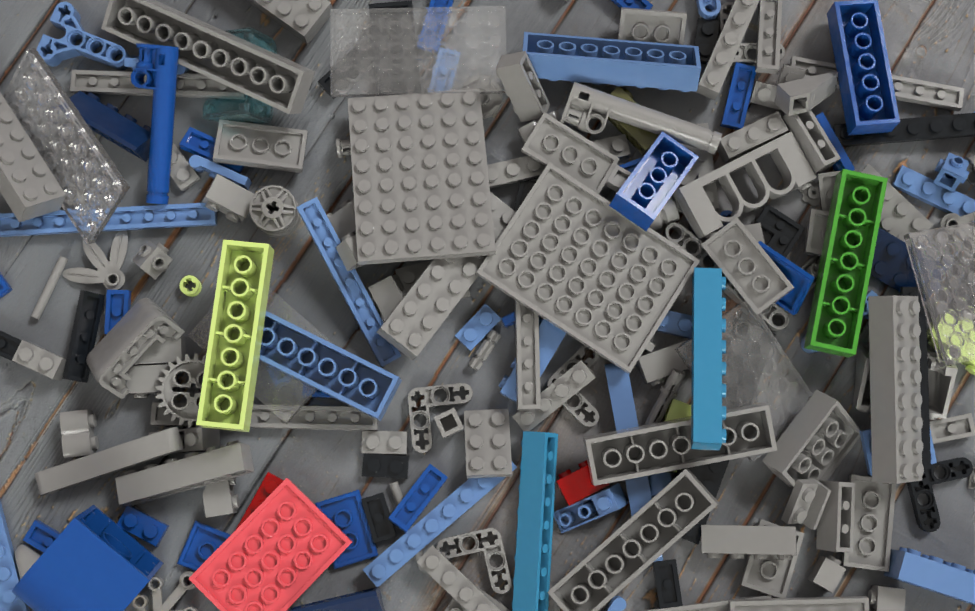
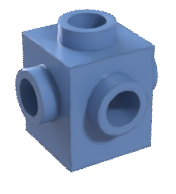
M949 152L945 160H939L935 171L938 173L933 183L954 193L959 183L964 184L970 173L967 171L970 162Z

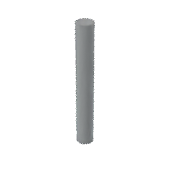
M59 256L31 317L40 319L68 261L67 258Z

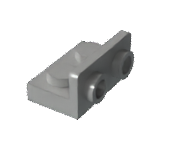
M797 479L781 520L786 524L803 523L809 529L815 530L831 490L816 479Z

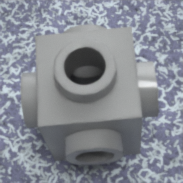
M149 240L139 248L132 261L156 280L162 272L168 269L173 259L167 255L169 250L160 242L155 245Z

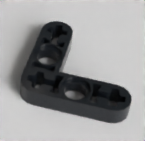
M960 457L931 464V469H924L922 481H919V483L918 481L907 482L916 522L921 530L934 532L941 524L932 485L970 476L973 471V465L969 459ZM960 464H965L966 469H963L962 472H951L950 467H957ZM936 466H941L945 471L941 479L936 478L934 475ZM920 484V486H925L926 489L915 490V487H919ZM920 493H925L928 496V503L924 506L920 505L917 501ZM929 508H931V512H930V511H926V512H927V515H926L925 512H922V513H921V511H920V509H929ZM927 516L928 518L933 519V523H930V527L929 525H924V521L927 520Z

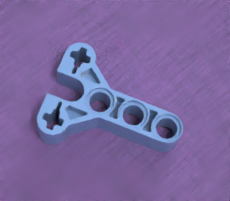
M69 2L57 4L50 21L56 28L66 31V34L61 39H55L43 34L37 47V55L47 65L54 67L58 66L63 60L84 56L117 70L128 68L125 67L124 58L130 55L122 46L85 32L80 23V14ZM78 39H83L81 44L75 45ZM103 46L101 52L95 53L98 47ZM123 54L119 61H115L117 55Z

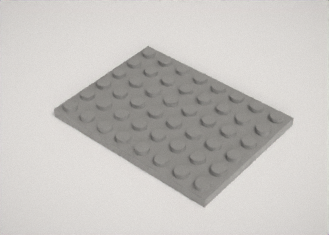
M480 89L348 98L358 265L496 255Z
M549 162L495 243L496 255H487L476 275L629 374L700 260L650 227L647 231L643 230L610 207V201Z

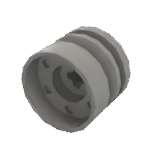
M270 185L263 187L251 199L249 208L251 218L258 228L270 237H287L296 231L301 222V217L296 209L299 204L290 191L282 186ZM277 206V208L279 209L278 212L274 211L273 213H271L270 208H275Z

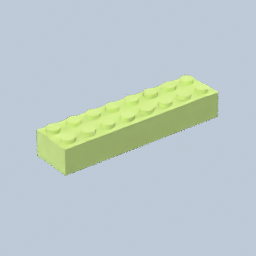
M223 240L196 425L200 427L249 432L274 257V249L270 244Z

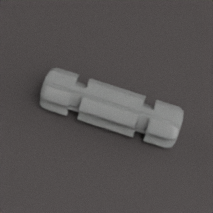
M495 330L489 332L487 340L483 341L475 353V358L473 357L469 362L471 368L476 371L481 368L483 360L487 359L495 347L494 344H497L501 338L498 332Z

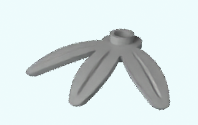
M127 230L117 232L110 250V261H108L104 252L94 241L88 237L83 238L82 244L85 254L98 270L79 267L70 268L63 271V277L83 284L103 283L109 290L121 289L126 280L124 273L120 269L124 263L128 248ZM113 275L117 277L115 283L110 282V277Z

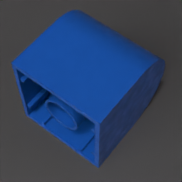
M92 505L69 523L13 588L12 593L34 611H124L164 563L99 508Z

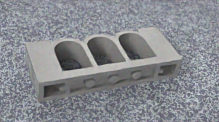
M791 131L680 187L673 195L698 239L705 237L708 240L718 232V229L739 217L742 212H753L763 206L768 199L780 198L789 191L792 192L798 189L801 192L812 186L810 182L817 177ZM770 154L783 178L784 185L782 190H775L767 183L756 162L758 159ZM743 167L745 168L758 193L756 204L748 203L742 198L730 176L731 173ZM717 180L719 181L732 206L730 217H722L715 211L703 189L704 187Z

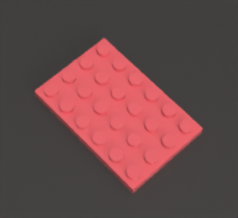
M286 478L188 579L220 611H286L353 541L289 478Z

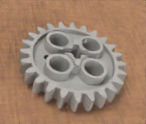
M195 353L194 358L191 360L188 354H185V361L176 357V365L168 362L171 369L169 371L162 369L165 377H157L162 382V386L155 387V389L161 391V394L155 396V398L163 400L158 407L167 408L163 414H173L170 420L172 422L179 418L180 426L185 421H188V427L190 428L193 421L197 422L199 409L197 402L201 393H195V396L191 397L189 392H176L172 389L173 387L191 388L192 384H196L195 386L198 389L202 388L199 379L204 374L206 355L202 360H199L197 353ZM181 372H186L189 375V381L184 385H180L176 381L177 375ZM176 396H186L187 403L184 407L178 408L174 404Z

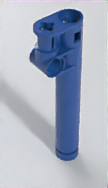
M136 43V47L139 48V59L136 63V69L131 73V82L135 87L153 90L146 203L167 205L169 202L168 193L170 187L179 48ZM145 74H146V76H147L146 82H144V76H145Z

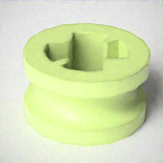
M188 275L180 281V290L188 297H195L201 292L202 285L196 277ZM189 281L196 285L195 288L192 287V291L185 288L186 284L189 285Z

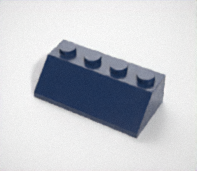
M79 91L59 105L75 121L145 162L148 160L151 131L149 126H139L136 124L137 120L128 114L122 116L118 113L119 109L110 103H107L105 106L99 102L101 99L91 92L85 94Z
M374 587L292 607L286 611H385L380 587Z

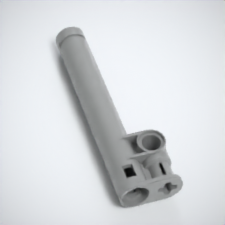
M577 82L573 84L560 121L563 124L568 123L577 126L578 130L591 135H597L603 131L609 117L660 135L663 131L677 142L700 150H706V152L715 154L722 137L720 132L711 131V129ZM582 93L589 96L588 101L578 98L579 94ZM594 118L601 122V128L596 131L591 130L588 125L589 121Z

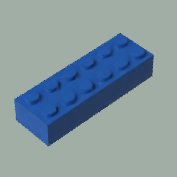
M878 0L834 2L827 12L848 136L892 132L900 123Z

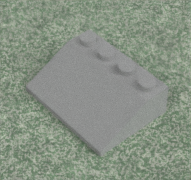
M816 390L808 398L806 404L794 417L788 428L780 435L776 442L777 451L768 452L762 462L792 490L797 479L827 481L860 438L859 431L861 429L838 400Z

